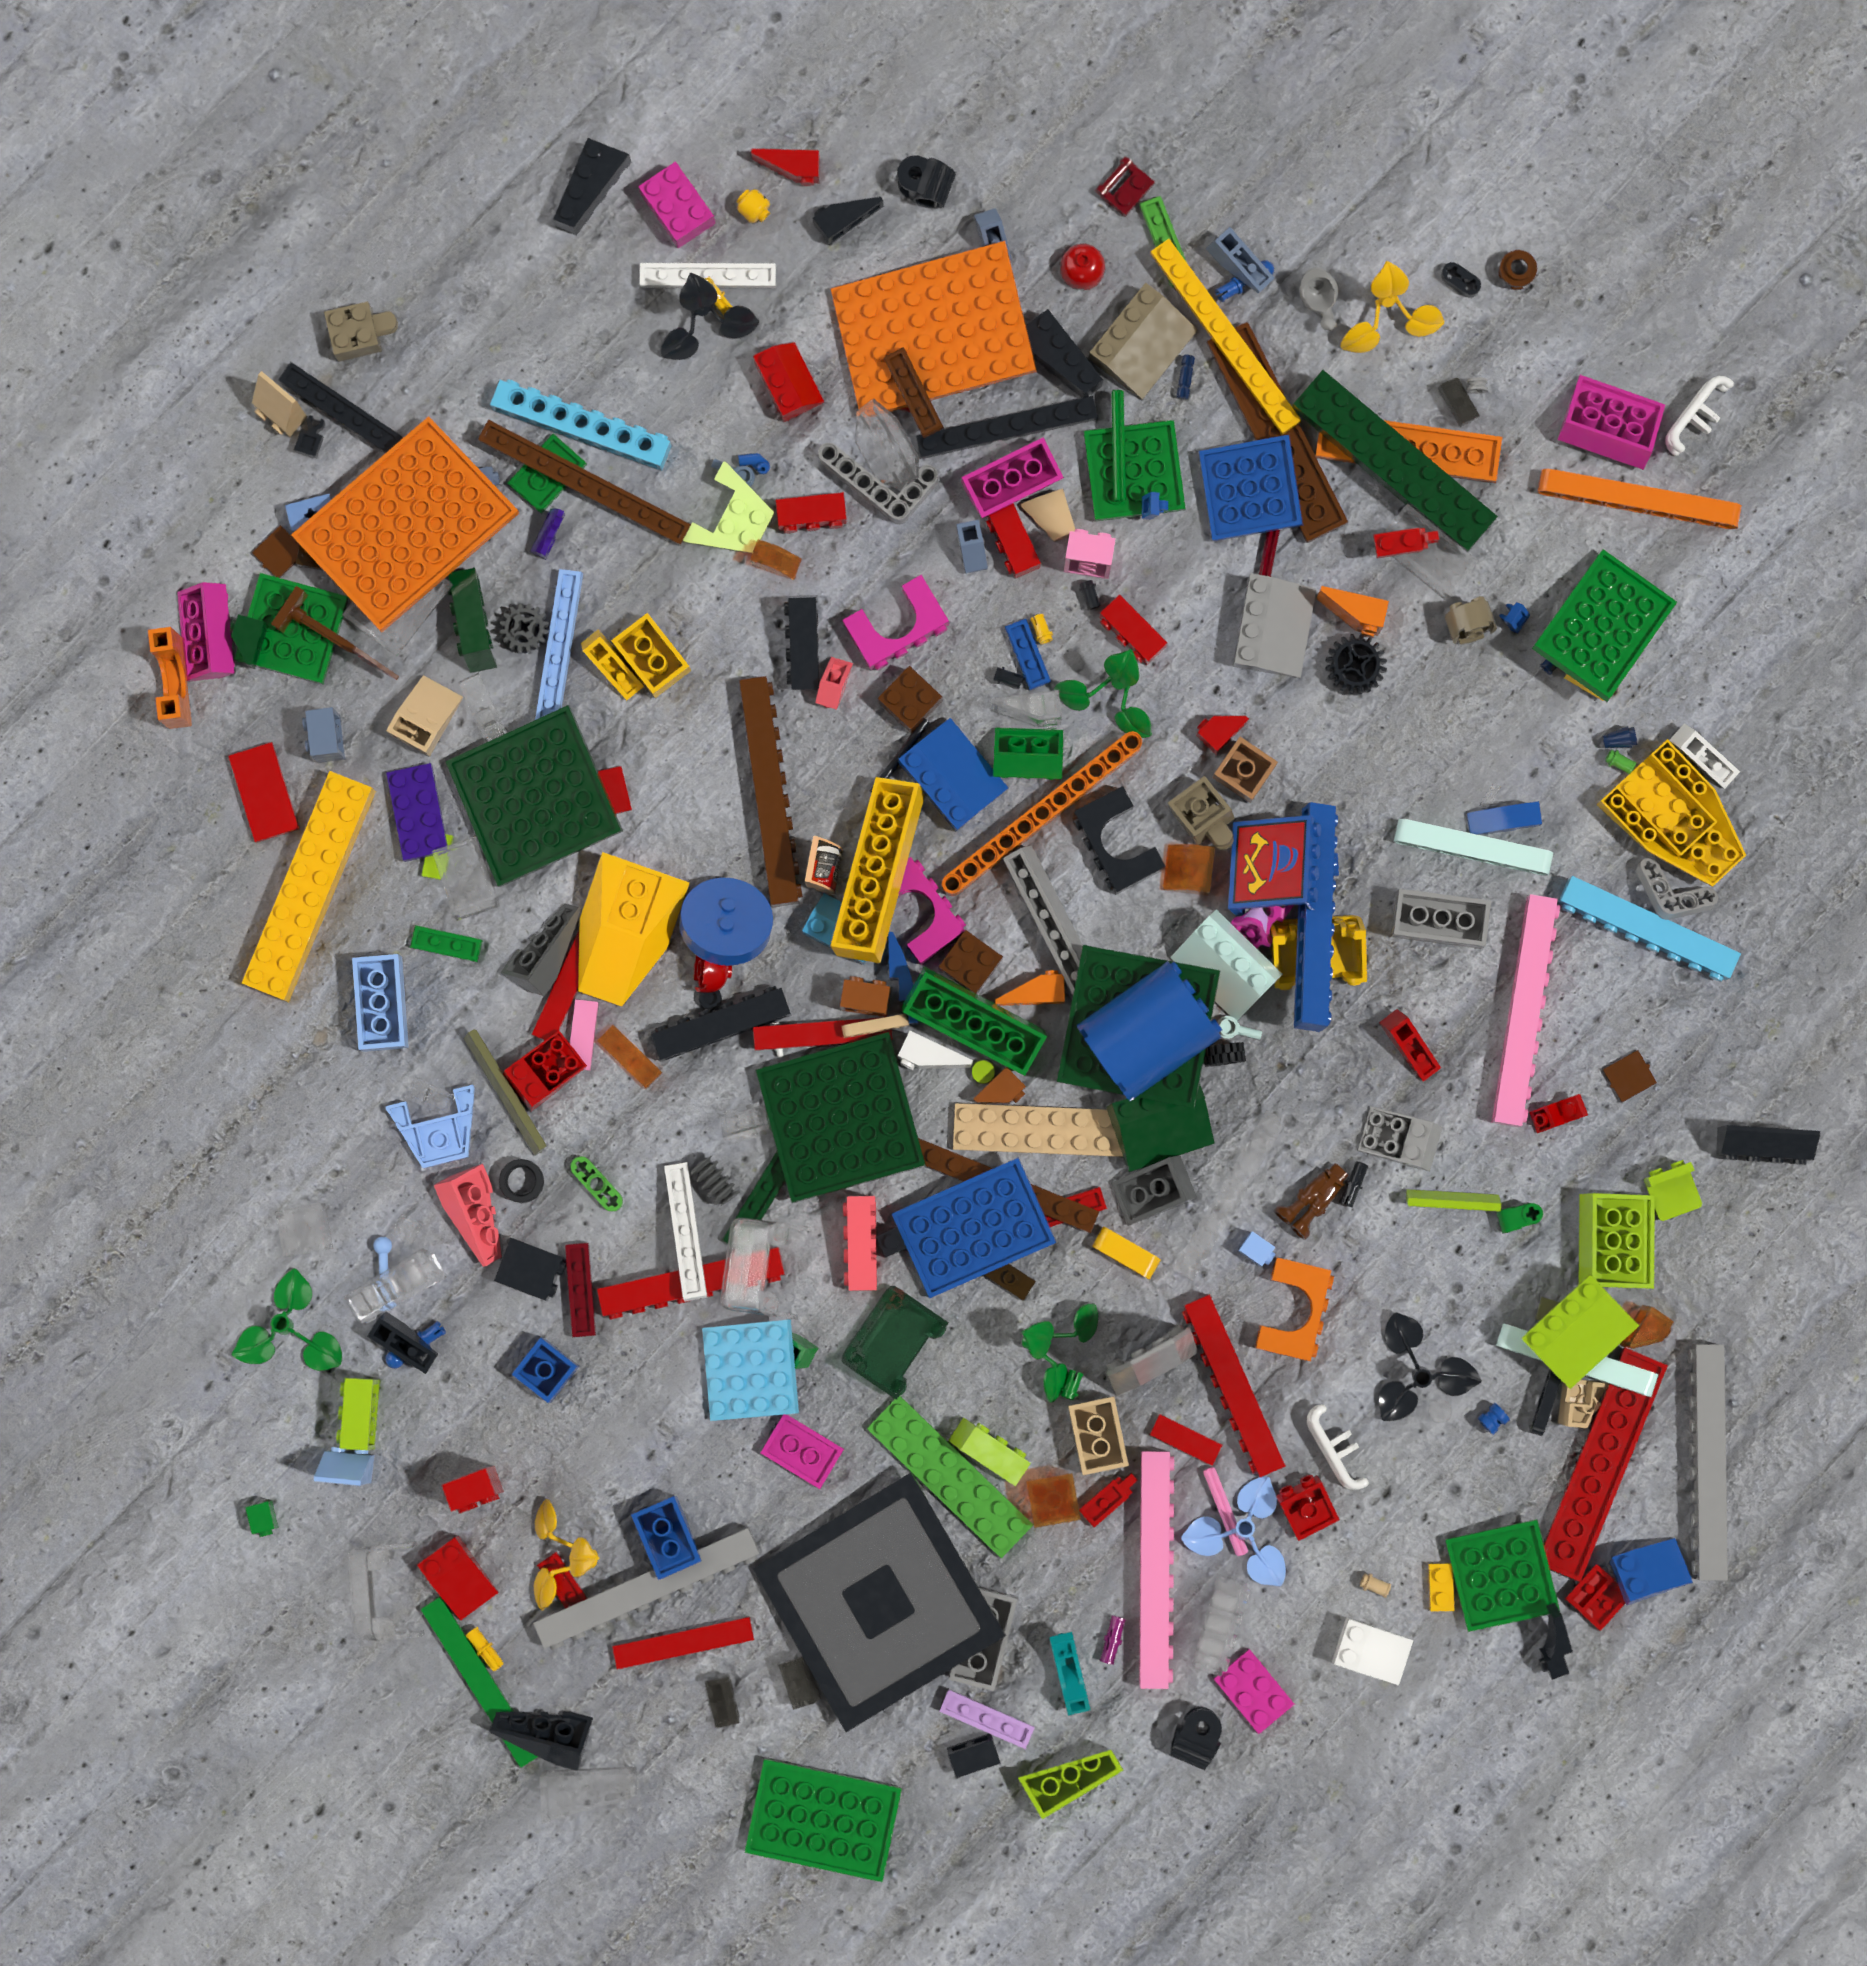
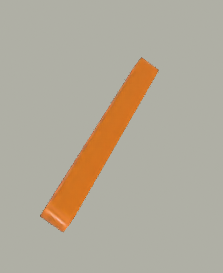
M1128 732L963 861L943 878L942 889L944 893L948 896L960 894L1002 861L1004 857L1012 853L1130 760L1141 749V736L1136 732ZM1133 738L1137 741L1138 746L1130 749L1126 746L1125 741ZM1115 752L1120 756V760L1112 763L1108 760L1107 755ZM1097 766L1102 770V774L1099 777H1094L1090 774L1089 770ZM1079 780L1084 784V789L1075 791L1071 784ZM1061 794L1065 796L1066 803L1057 805L1054 802L1056 795ZM1045 809L1049 815L1046 819L1041 820L1037 818L1036 811ZM1021 823H1027L1030 825L1031 830L1023 834L1019 832L1018 826ZM1003 837H1009L1012 839L1013 844L1009 848H1004L1000 845V840ZM986 851H991L994 853L995 858L991 862H985L982 859V854ZM972 865L976 867L977 872L973 876H967L964 873V868ZM954 879L959 883V886L956 890L951 891L947 889L946 882Z

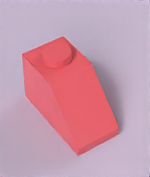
M834 657L830 658L820 681L815 703L826 708L838 709L853 663Z

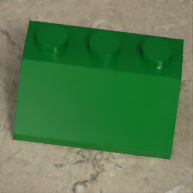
M995 728L993 777L1062 779L1063 730Z

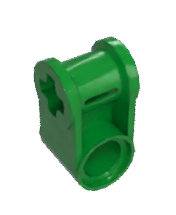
M1527 1203L1496 1211L1502 1234L1540 1222L1543 1217L1542 1208L1538 1204ZM1530 1207L1532 1210L1537 1211L1533 1220L1531 1217L1526 1216Z

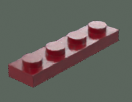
M589 1243L565 1245L572 1338L596 1336Z

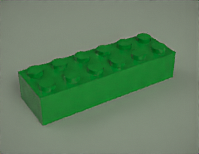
M925 966L902 1005V1010L905 1014L1024 1076L1047 1038L1044 1029Z

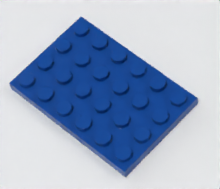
M1019 1157L892 1213L929 1299L1057 1242Z

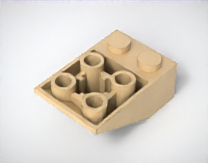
M423 675L396 712L386 731L396 739L430 757L463 697Z

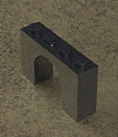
M1123 786L1074 811L1075 818L1072 819L1078 831L1082 829L1086 837L1083 839V842L1088 851L1093 850L1096 856L1093 859L1099 871H1104L1107 877L1104 879L1106 886L1110 892L1114 890L1116 895L1166 868L1156 847L1127 860L1114 858L1104 849L1101 833L1105 825L1134 807Z

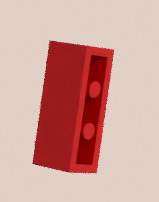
M844 492L776 499L779 531H784L786 534L798 532L797 529L805 528L807 531H817L823 526L837 529L843 527V524H847Z
M1014 503L988 515L989 520L986 521V525L990 533H995L998 539L995 541L999 553H1004L1007 559L1004 564L1009 575L1013 573L1015 579L1039 569L1041 567L1040 560Z
M1120 594L1100 613L1101 625L1107 631L1112 630L1117 635L1116 640L1123 647L1128 646L1132 649L1136 660L1140 664L1144 662L1148 665L1167 647L1168 642Z

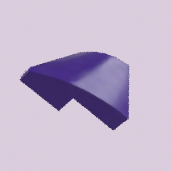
M557 508L549 510L530 550L531 553L545 560L547 559L556 541L555 535L565 517L564 511Z

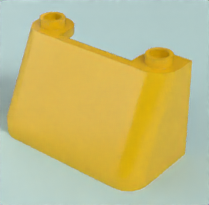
M1355 915L1332 916V923H1334L1335 927L1334 934L1331 937V945L1334 947V953L1331 958L1332 978L1342 977L1348 985L1352 986L1367 982L1366 929L1362 918ZM1284 919L1283 922L1276 920L1270 928L1272 936V964L1283 974L1274 983V987L1280 990H1290L1292 986H1295L1298 919Z

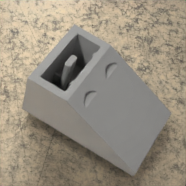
M1370 1107L1358 1151L1430 1172L1443 1127L1431 1121Z

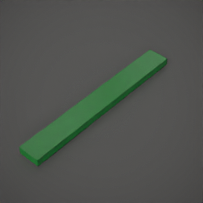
M441 1596L420 1609L491 1722L493 1723L496 1712H514ZM503 1740L520 1768L538 1757Z

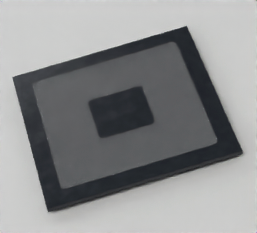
M912 1472L753 1568L845 1732L850 1731L1006 1637L1005 1632Z

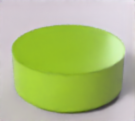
M981 1060L974 1064L972 1076L976 1082L986 1084L994 1078L995 1069L990 1062Z

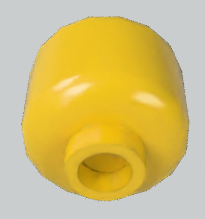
M747 189L737 200V211L750 223H755L758 220L763 222L770 214L768 211L770 201L757 189L751 191Z

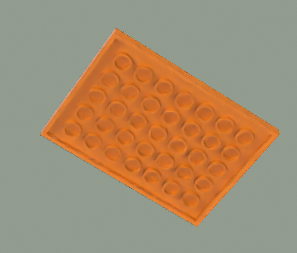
M1005 241L831 288L861 419L908 407L884 360V357L903 347L931 401L1037 372Z
M428 416L293 532L291 536L382 633L519 514V511Z

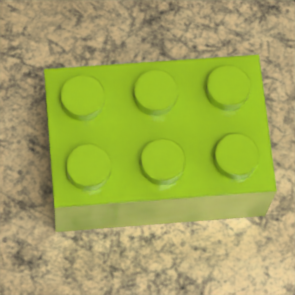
M345 1378V1383H341L340 1396L343 1397V1406H339L338 1420H342L341 1429L337 1430L336 1442L340 1444L339 1449L367 1451L375 1449L380 1379Z

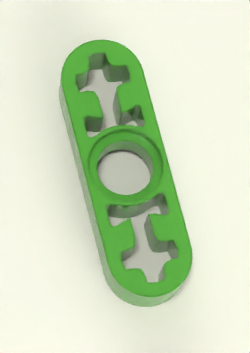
M582 1156L575 1158L571 1163V1171L606 1210L615 1212L621 1209L623 1197L588 1158ZM577 1162H586L585 1168L588 1172L591 1173L594 1170L596 1173L590 1175L585 1182L583 1178L587 1177L586 1174L582 1171H576L578 1168ZM596 1177L601 1178L604 1182L603 1188L599 1191H594L591 1188V1181ZM608 1186L611 1190L607 1193L612 1197H618L616 1200L618 1205L616 1207L613 1205L608 1207L607 1203L609 1200L604 1195L602 1199L598 1196L603 1194Z

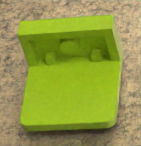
M1680 1160L1670 1164L1671 1169L1663 1171L1662 1168L1648 1172L1650 1177L1643 1179L1649 1195L1655 1196V1212L1660 1221L1674 1218L1702 1206L1700 1195L1691 1174L1692 1171H1695L1692 1162L1685 1163L1684 1160Z

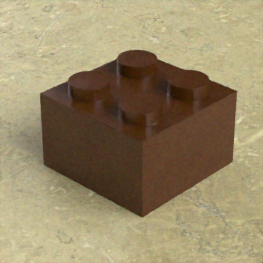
M908 666L878 697V703L910 733L943 701V697L911 666Z
M965 930L940 964L939 970L962 987L978 994L1003 960V956Z

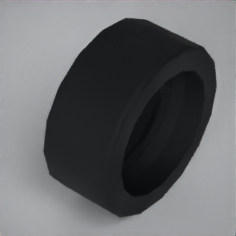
M525 1159L512 1160L501 1170L499 1186L504 1196L511 1201L518 1203L531 1202L542 1192L544 1176L539 1166L532 1161ZM521 1167L528 1168L535 1176L533 1189L523 1195L515 1194L508 1185L510 1173L516 1168Z

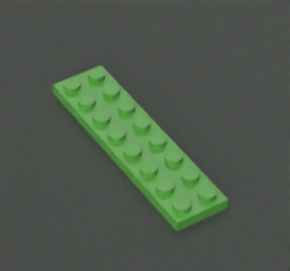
M900 1395L867 1428L1001 1559L1034 1525Z

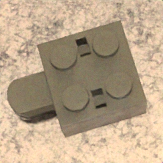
M368 301L324 312L333 353L338 362L382 352L379 336L392 334L398 328V321L392 312L385 311L374 314Z
M1205 776L1168 802L1171 813L1197 846L1207 839L1219 850H1226L1233 844V833L1227 826V824L1235 819L1232 809Z

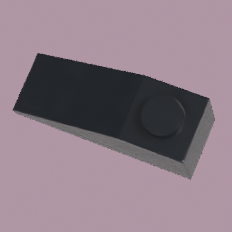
M880 196L831 204L827 208L821 207L812 217L813 224L828 245H831L883 208L884 202Z
M388 1312L383 1313L377 1319L367 1336L424 1374H427L438 1356V1353L410 1327Z

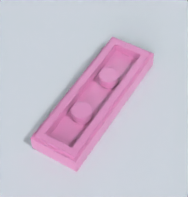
M575 999L570 1045L587 1065L584 1070L591 1071L599 1002Z

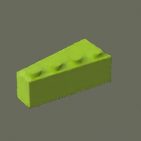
M1108 1750L1022 1776L1018 1779L1040 1817L1045 1819L1121 1773L1124 1769L1113 1750Z

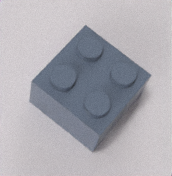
M333 707L305 711L306 717L302 718L304 731L308 732V740H305L307 754H310L311 758L318 763L345 760L340 714Z

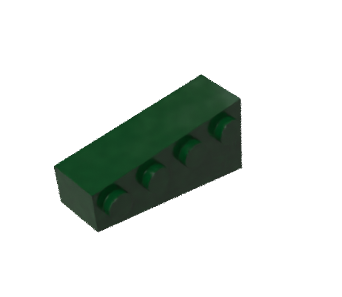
M475 568L451 572L449 574L450 582H446L448 595H452L453 602L449 604L452 616L456 615L457 622L453 623L455 635L460 637V643H457L459 656L464 657L470 673L497 668L496 659L491 649H494L489 630L486 629L489 624L485 609H483L485 605L477 571Z

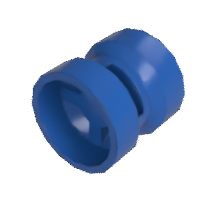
M1496 1403L1489 1407L1487 1413H1482L1477 1418L1491 1435L1498 1431V1427L1501 1424L1505 1425L1510 1421L1507 1414Z

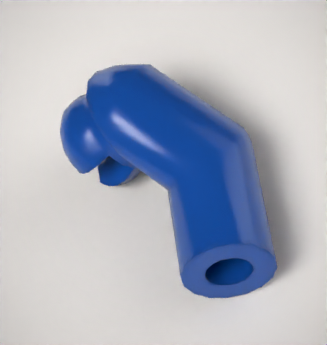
M759 453L738 455L739 466L751 465L759 474L763 475L770 470L769 462Z

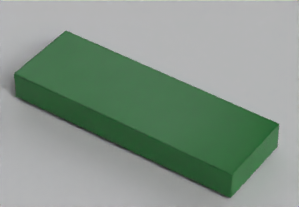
M415 925L410 948L478 963L483 940Z

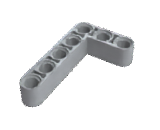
M824 443L819 448L820 463L895 524L905 523L938 483V472L935 467L925 465L916 472L901 492L896 495L835 444ZM826 451H832L835 453V456L827 460L823 457V454ZM844 465H849L853 468L848 474L842 473L840 469ZM925 473H931L934 479L930 482H925L922 476ZM862 479H867L870 485L867 488H861L858 486V482ZM916 490L920 495L917 499H910L907 496L908 492ZM884 493L888 498L885 502H878L875 499L876 495ZM895 508H903L905 510L904 515L900 517L895 516L892 513Z

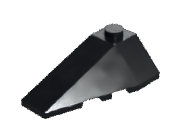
M496 1712L490 1733L554 1765L578 1771L593 1718L573 1712H562V1715H549L548 1712H540V1715H527L525 1712Z

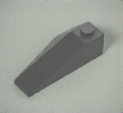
M564 904L545 922V929L538 935L533 934L529 938L531 942L522 951L518 949L512 955L500 973L527 991L545 996L558 977L581 909L577 906Z

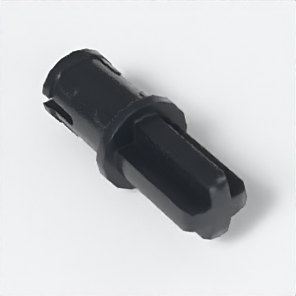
M1359 1161L1355 1162L1349 1180L1345 1181L1347 1185L1339 1203L1353 1208L1358 1192L1363 1188L1361 1185L1368 1170L1367 1164Z

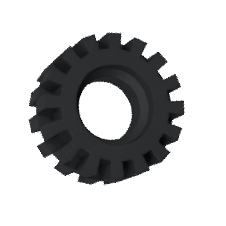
M1244 1042L1207 1047L1204 1056L1205 1067L1245 1062Z

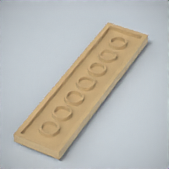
M955 1103L953 1150L1123 1157L1107 1110Z

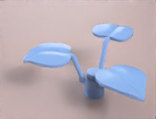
M1268 1476L1252 1480L1239 1492L1237 1498L1238 1508L1243 1512H1249L1247 1519H1241L1237 1523L1235 1529L1221 1533V1526L1217 1520L1212 1517H1201L1196 1519L1181 1536L1183 1543L1191 1551L1203 1556L1218 1554L1223 1549V1541L1221 1539L1223 1537L1236 1534L1240 1539H1249L1256 1553L1247 1562L1249 1576L1255 1582L1263 1585L1281 1586L1284 1582L1286 1567L1281 1552L1271 1545H1267L1259 1551L1252 1536L1255 1531L1254 1523L1251 1521L1252 1515L1262 1519L1270 1516L1276 1509L1277 1498Z

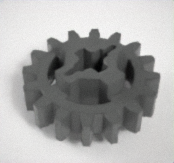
M520 603L518 610L510 607L512 613L510 615L504 613L503 615L507 620L500 621V625L505 627V629L500 630L501 635H506L503 639L504 643L511 642L509 648L513 650L515 647H518L519 653H522L523 649L531 653L532 647L539 650L538 643L545 644L546 641L543 636H549V631L545 630V628L549 627L550 624L547 621L543 622L546 619L545 613L539 615L540 608L536 607L532 610V605L529 603L526 608H523ZM529 614L532 616L530 618L522 617L521 615ZM515 620L514 628L510 632L511 623ZM524 624L528 627L529 630L526 633L521 628V626ZM540 625L539 633L537 637H535V630ZM520 639H525V640H528L529 642H527V643H521V642H518V640H520Z

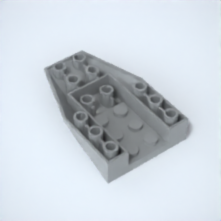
M1178 1326L1167 1332L1169 1337H1162L1152 1342L1153 1348L1147 1351L1141 1348L1130 1354L1131 1360L1121 1362L1120 1359H1116L1107 1364V1370L1104 1371V1374L1116 1396L1151 1381L1198 1353L1190 1328Z

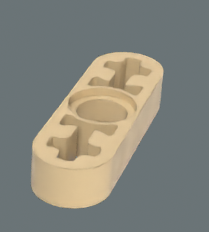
M900 1014L842 1026L844 1038L906 1027L909 1026L907 1014Z

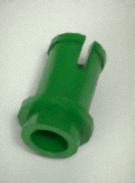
M1070 1369L1064 1389L1061 1388L1060 1391H1062V1397L1074 1401L1075 1397H1078L1077 1391L1084 1374L1078 1372L1074 1381L1076 1371Z

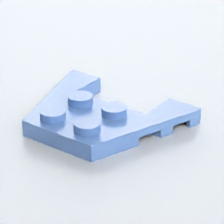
M474 1085L453 1089L458 1113L412 1124L406 1101L385 1106L422 1168L425 1169L469 1158L475 1093Z

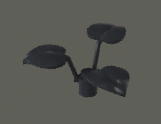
M689 273L687 281L680 291L679 301L683 308L691 311L690 331L687 332L684 328H676L669 332L661 345V356L666 359L683 360L690 358L696 353L699 342L696 337L692 336L694 334L696 315L706 316L711 311L718 321L723 322L720 326L721 334L731 339L742 338L752 333L759 325V319L749 308L744 306H734L728 309L724 314V318H722L713 306L718 296L715 287L703 277Z
M1398 1312L1393 1313L1386 1324L1385 1341L1389 1349L1396 1354H1400L1407 1349L1415 1366L1412 1372L1414 1382L1408 1384L1405 1388L1403 1383L1392 1381L1381 1388L1378 1402L1383 1421H1396L1411 1414L1418 1404V1396L1410 1389L1417 1386L1426 1388L1438 1376H1441L1439 1379L1440 1388L1450 1396L1463 1395L1481 1383V1378L1476 1369L1469 1362L1459 1357H1449L1443 1360L1441 1363L1442 1372L1431 1374L1426 1367L1419 1366L1411 1348L1419 1346L1422 1342L1423 1329L1418 1321Z

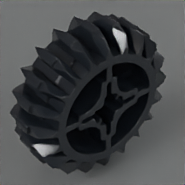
M1351 634L1349 642L1343 636L1341 638L1342 645L1335 641L1333 644L1335 649L1330 648L1328 651L1333 657L1329 656L1325 659V662L1332 664L1325 667V671H1333V673L1328 675V680L1335 678L1333 687L1340 683L1342 685L1340 692L1342 693L1346 688H1349L1348 695H1352L1354 689H1356L1358 696H1361L1362 688H1364L1366 693H1370V685L1373 688H1377L1379 685L1376 680L1383 681L1384 679L1380 673L1387 671L1386 667L1380 666L1387 662V659L1379 658L1385 653L1384 650L1377 652L1376 649L1379 647V643L1377 642L1373 646L1370 645L1371 637L1364 642L1363 634L1359 635L1358 640H1355V635ZM1352 648L1363 649L1368 654L1364 656L1358 655ZM1345 651L1348 663L1339 669L1338 657ZM1353 660H1356V663L1357 661L1363 662L1358 670L1356 667H1350ZM1373 661L1374 672L1367 679L1364 667ZM1353 674L1360 682L1350 681L1343 675Z

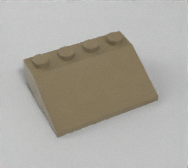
M1145 282L1090 351L1089 360L1139 399L1143 400L1198 329L1163 295Z

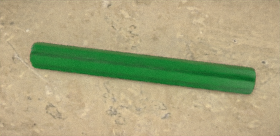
M1113 390L1111 393L1113 500L1115 502H1124L1126 500L1124 391Z

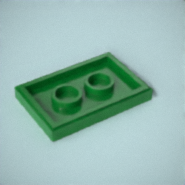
M554 433L541 446L583 469L587 466V463ZM523 465L508 482L512 489L541 514L566 488L565 485L526 465Z

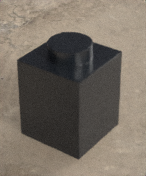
M898 1227L876 1236L885 1258L907 1249Z

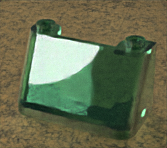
M892 1285L884 1292L844 1351L842 1363L897 1400L907 1388V1379L903 1375L928 1338H940L945 1333L949 1322L898 1287Z

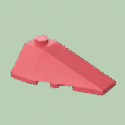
M484 1165L474 1166L436 1183L434 1188L442 1207L481 1265L485 1267L501 1258L498 1229L495 1228L493 1214H496L495 1206L492 1207L490 1193H493L492 1184Z

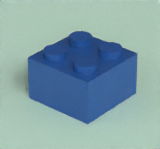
M541 1337L512 1375L547 1403H551L580 1366L544 1337Z

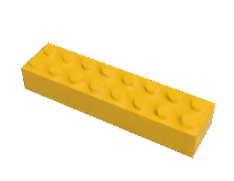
M875 778L830 945L836 956L881 963L925 797L919 783Z

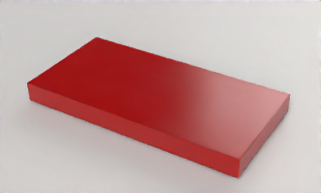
M270 742L229 755L230 764L255 843L299 830L300 828L274 744Z

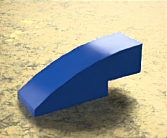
M1539 801L1467 813L1469 833L1476 835L1515 831L1516 829L1539 827L1542 825Z

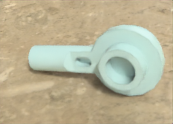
M1224 1016L1217 1021L1222 1028V1031L1219 1033L1223 1038L1230 1039L1238 1034L1258 1040L1261 1039L1262 1031L1240 1026L1234 1017Z

